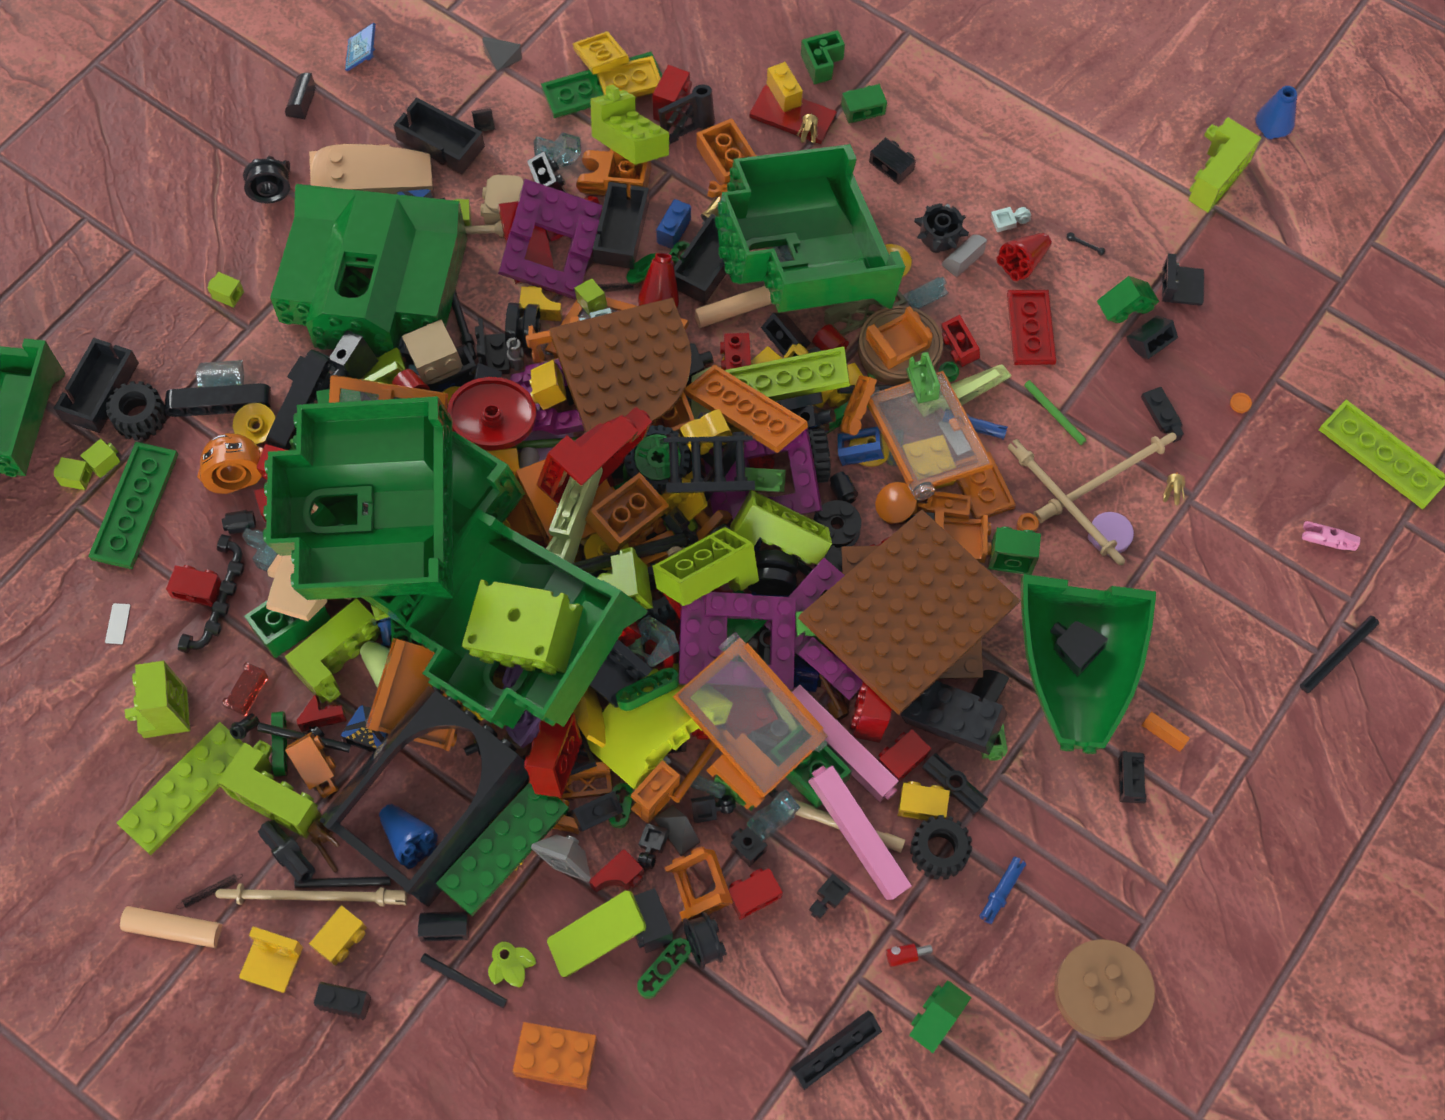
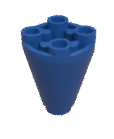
M1284 86L1279 89L1257 112L1255 121L1265 138L1285 137L1293 131L1297 107V91L1294 87Z
M388 804L381 809L379 813L380 822L394 855L401 865H404L407 869H412L419 861L423 860L426 856H430L437 848L438 834L433 827L394 804Z

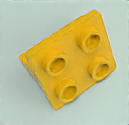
M692 471L684 478H681L682 483H690V479L693 478ZM704 493L661 495L669 505L665 514L677 506L688 521L707 507Z

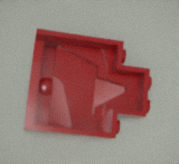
M635 407L626 416L621 415L604 424L599 423L575 441L566 435L548 452L536 485L559 505L570 476L582 486L602 467L603 472L598 484L599 487L623 464L627 454L645 438L653 421L650 420V416L645 411Z

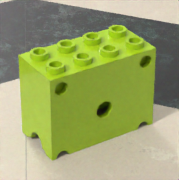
M480 580L462 647L469 650L470 655L480 658V661L494 664V661H499L501 665L514 668L515 665H521V668L534 672L535 668L542 669L543 673L549 675H556V672L566 673L583 606L580 604H569L570 600L565 593H560L559 596L553 597V592L499 582H493L492 585L488 586V582Z

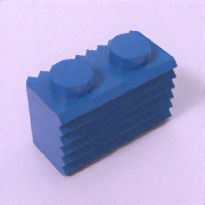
M677 199L672 201L656 229V242L672 249L681 240L682 234H684L691 221V206Z

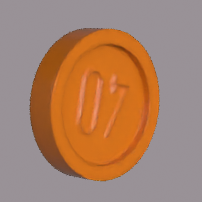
M1236 393L1230 399L1231 408L1238 413L1247 412L1252 405L1251 398L1245 393Z

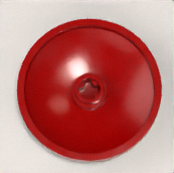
M484 377L467 382L455 391L450 398L447 408L448 413L453 419V431L485 451L504 450L518 445L530 435L536 422V406L530 393L518 383L499 377Z

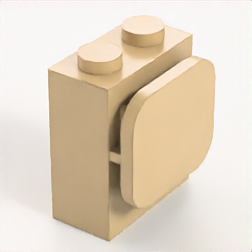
M494 175L487 179V186L483 187L482 197L485 199V202L480 207V214L484 216L486 225H495L498 220H501L498 204L518 201L523 185L521 177Z
M442 320L402 336L418 374L426 384L436 383L461 370L462 362Z

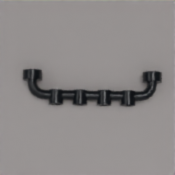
M222 534L218 540L217 551L228 553L231 550L234 556L229 562L227 574L221 583L218 598L212 606L211 616L205 624L204 634L200 640L193 641V636L183 633L178 643V651L188 653L190 649H202L209 644L212 636L218 637L221 632L222 624L218 623L220 615L227 616L230 604L225 602L228 595H235L237 590V584L233 583L235 576L241 577L245 568V564L241 563L242 549L237 543L232 541L231 536Z

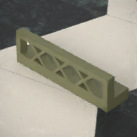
M898 289L896 297L899 301L894 303L893 306L907 304V300ZM873 298L839 303L825 310L824 322L826 325L832 324L833 326L837 322L847 323L846 328L839 331L845 336L862 327L865 321L875 313L869 311L870 305L882 304ZM855 313L865 314L864 319L860 321L852 320L851 317Z

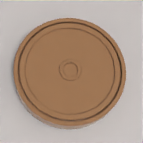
M899 305L893 306L892 309L883 308L876 311L865 321L860 332L858 355L863 367L875 379L888 385H900L910 382L906 372L909 359L888 370L865 339L867 327L873 324L878 328L903 315L908 306ZM911 307L913 311L920 315L921 322L931 330L933 335L930 348L913 356L915 362L920 361L921 354L928 352L934 370H936L943 350L941 331L930 316L921 310Z
M1099 939L1079 945L1062 961L1056 973L1054 993L1057 1006L1070 1026L1087 1037L1107 1041L1123 1038L1134 1032L1145 1022L1154 1004L1155 987L1148 966L1134 950L1116 941Z

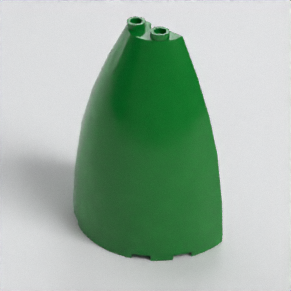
M1022 575L1021 617L1026 660L1034 690L1045 718L1060 745L1061 751L1082 749V753L1096 754L1097 749L1106 747L1119 726L1135 694L1145 666L1153 627L1156 591L1111 586L1103 591L1068 586V580ZM1075 621H1078L1108 638L1106 648L1079 676H1076L1054 651L1055 642L1058 638L1050 630L1057 622H1060L1068 629Z

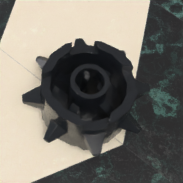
M939 203L931 207L926 206L924 216L914 220L921 227L917 239H921L932 252L939 253L952 248L956 249L960 237H965L969 234L962 227L966 216L961 215L955 207L952 206L950 208V204L942 206L943 204Z

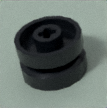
M508 303L505 321L506 348L507 341L510 338H516V341L520 340V345L523 340V346L526 350H532V348L527 346L526 335L529 334V326L533 325L535 333L541 332L539 304H528L523 313L521 303Z
M761 550L755 552L759 581L749 585L748 589L751 592H756V594L791 595L797 588L798 558L780 550Z

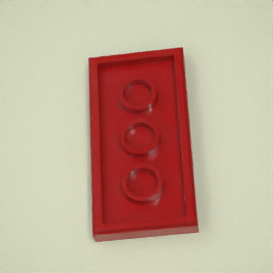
M765 85L749 113V118L797 135L802 126L803 116L806 114L815 115L818 118L816 127L818 137L816 136L815 143L821 145L837 115V111L802 98L801 106L783 112L768 85ZM809 130L806 139L811 141V131Z
M518 201L498 204L506 242L514 221ZM534 225L524 259L554 269L546 229ZM514 280V281H515V285L525 284V283H523V282Z
M1008 290L1007 302L1014 365H1055L1056 352L1049 290Z

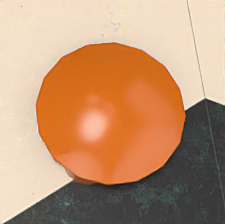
M890 483L883 487L877 495L875 501L876 512L888 524L903 522L917 512L916 493L912 494L906 483Z

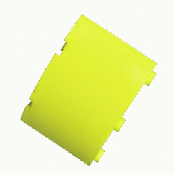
M679 663L673 664V669L679 672ZM657 669L652 670V671L648 674V676H650V675H652V674L658 672V670H657ZM679 685L676 689L630 711L621 710L619 707L615 708L609 703L602 712L605 724L606 745L602 748L587 739L591 752L633 789H637L672 748L676 751L690 738V733L697 729L702 731L673 698L685 685ZM710 685L702 686L690 699L714 726L725 724L732 703ZM649 686L643 688L642 691L650 692L654 688Z

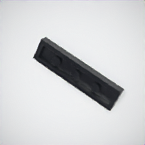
M868 1010L790 1069L800 1087L805 1090L879 1035L882 1030L874 1015Z

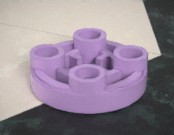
M1105 512L1096 516L1092 521V524L1109 542L1112 540L1117 542L1115 549L1119 553H1122L1130 546L1134 537V530L1130 521L1123 515L1115 512ZM1088 534L1089 541L1096 549L1101 551L1102 547Z

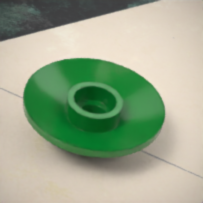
M656 253L644 256L635 263L634 269L628 271L626 280L630 284H636L645 280Z

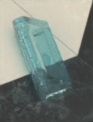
M650 615L642 619L638 624L642 637L637 639L634 644L626 646L650 667L656 666L680 650L674 631ZM650 639L657 643L651 655L639 648L640 645Z

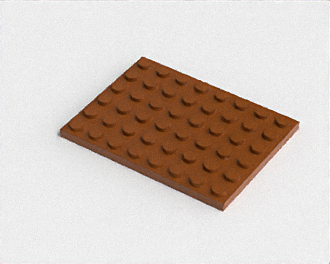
M921 510L804 610L798 619L899 715L1011 612L1021 600L928 514Z

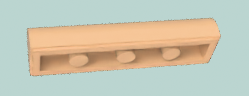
M765 286L697 308L695 310V321L699 328H703L772 304L770 291Z
M130 906L124 909L120 920V928L125 932L211 948L217 947L223 924Z

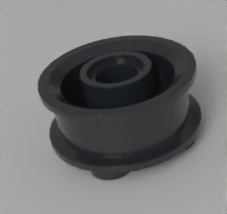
M254 159L243 171L246 195L251 200L264 204L283 200L290 192L288 169L283 163L273 159Z
M841 500L824 503L822 505L823 511L815 512L813 520L829 528L832 545L839 551H841V547L854 546L859 539L861 529V517L857 509L850 503ZM840 524L842 528L835 529L832 525Z
M705 911L701 913V917L693 920L683 919L685 936L698 967L703 970L708 963L716 960L718 963L723 962V956L727 955L723 942H719L717 936L719 928L714 918L711 919Z

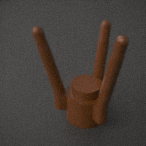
M819 673V677L832 700L827 704L828 709L826 710L839 721L850 713L848 711L849 707L843 695L836 688L838 698L835 697L827 680Z
M317 819L308 829V833L312 836L311 842L317 846L332 870L337 872V867L321 842L326 843L330 841L336 847H339L340 843L332 837L333 832Z

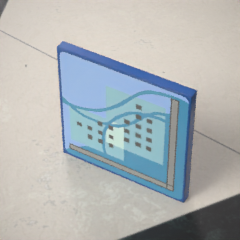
M375 23L370 24L348 39L345 71L348 72L363 61L374 58Z

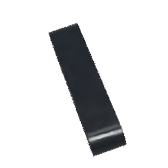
M310 350L307 353L267 435L266 444L290 450V440L293 439L294 435H297V427L294 425V413H297V405L314 404L317 398L316 391H320L331 369L330 357L315 350Z
M257 383L170 389L165 393V414L171 417L237 413L240 408L250 403H260L271 408V387L267 384Z

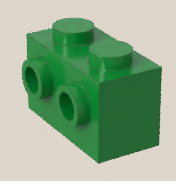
M880 84L869 85L842 93L841 107L849 124L885 115L887 100Z

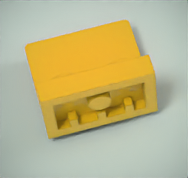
M252 927L249 936L254 942L239 978L284 993L301 955L303 946L296 940Z

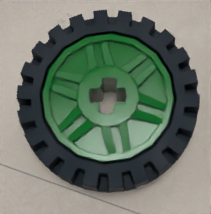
M663 425L650 426L645 438L627 454L624 460L628 476L633 478L640 472L657 492H661L662 485L668 483V479H670L669 444H660V440L666 438V434L678 432L673 431L670 427H663ZM678 444L679 479L685 477L690 464L689 448L686 444ZM654 454H656L657 457H662L660 460L661 463H658L657 461H652Z

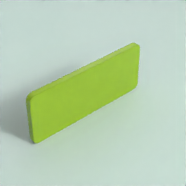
M624 891L550 936L547 943L560 975L568 977L646 929V923L632 892Z

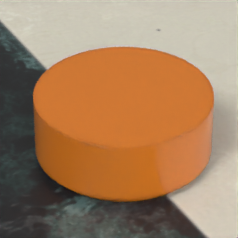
M1031 513L1022 514L1016 524L1017 530H1032L1036 533L1039 527L1038 518Z

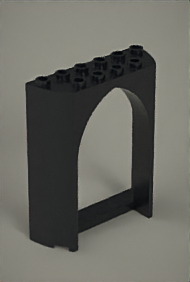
M428 686L319 819L326 828L335 832L402 886L403 890L410 895L412 894L417 900L428 907L442 891L436 885L439 879L529 782V775L524 766L526 756L520 757L515 752L517 749L504 737L500 741L494 729L486 723L481 726L479 724L480 720L468 709L463 712L461 710L462 706L458 701L448 695L445 698L443 696L444 692L434 686ZM460 729L472 732L479 745L482 760L481 779L476 795L465 813L410 880L344 827L341 822L392 759L408 743L436 730Z

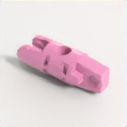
M1304 522L1303 528L1306 532L1302 534L1303 540L1336 549L1356 551L1360 545V537L1344 530L1313 522Z

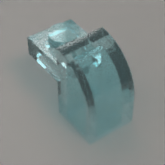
M562 132L556 141L538 136L533 141L534 157L545 152L551 160L555 159L559 168L571 165L581 155L580 137Z
M246 528L242 535L246 544L258 549L252 559L257 568L267 572L278 553L264 542L262 531H252Z
M785 789L777 795L770 805L757 811L748 821L747 825L764 841L796 817L794 814L801 807Z

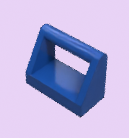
M878 426L860 429V432L856 435L838 433V457L842 466L884 458L882 435ZM876 435V442L844 448V441Z

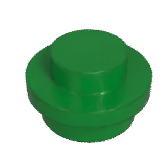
M947 361L940 365L938 372L943 371L949 382H953L958 378L959 368L954 362Z

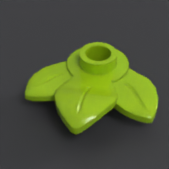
M500 942L492 950L493 961L488 968V975L494 985L505 979L509 984L521 987L525 979L524 968L534 966L536 960L533 954L526 948H515L509 942ZM503 949L509 952V956L506 959L500 957V952Z

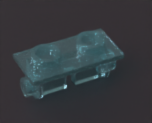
M937 277L903 296L910 307L919 309L948 294L944 287L946 280L944 277Z

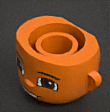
M225 433L218 435L210 440L202 451L197 478L209 491L220 494H228L254 485L262 476L257 470V465L263 448L258 447L251 439L240 434Z

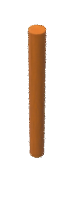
M719 729V732L721 734L725 731L723 729ZM710 741L672 795L673 801L680 802L717 749V746L712 741Z

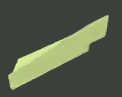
M998 365L950 385L961 405H964L1007 380L1012 375L1004 365ZM939 392V399L918 404L916 398L911 399V403L923 418L939 409H942L944 413L945 410L950 411L941 392Z
M602 467L582 486L570 476L548 530L553 538L546 549L570 563H574L585 529V519L592 507L603 472Z

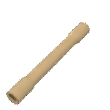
M798 800L794 801L790 813L839 829L828 812ZM875 830L887 848L901 853L905 839Z

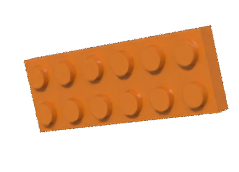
M715 364L684 390L686 396L708 410L720 409L727 422L746 432L749 436H753L754 439L776 453L781 451L808 428L805 419Z

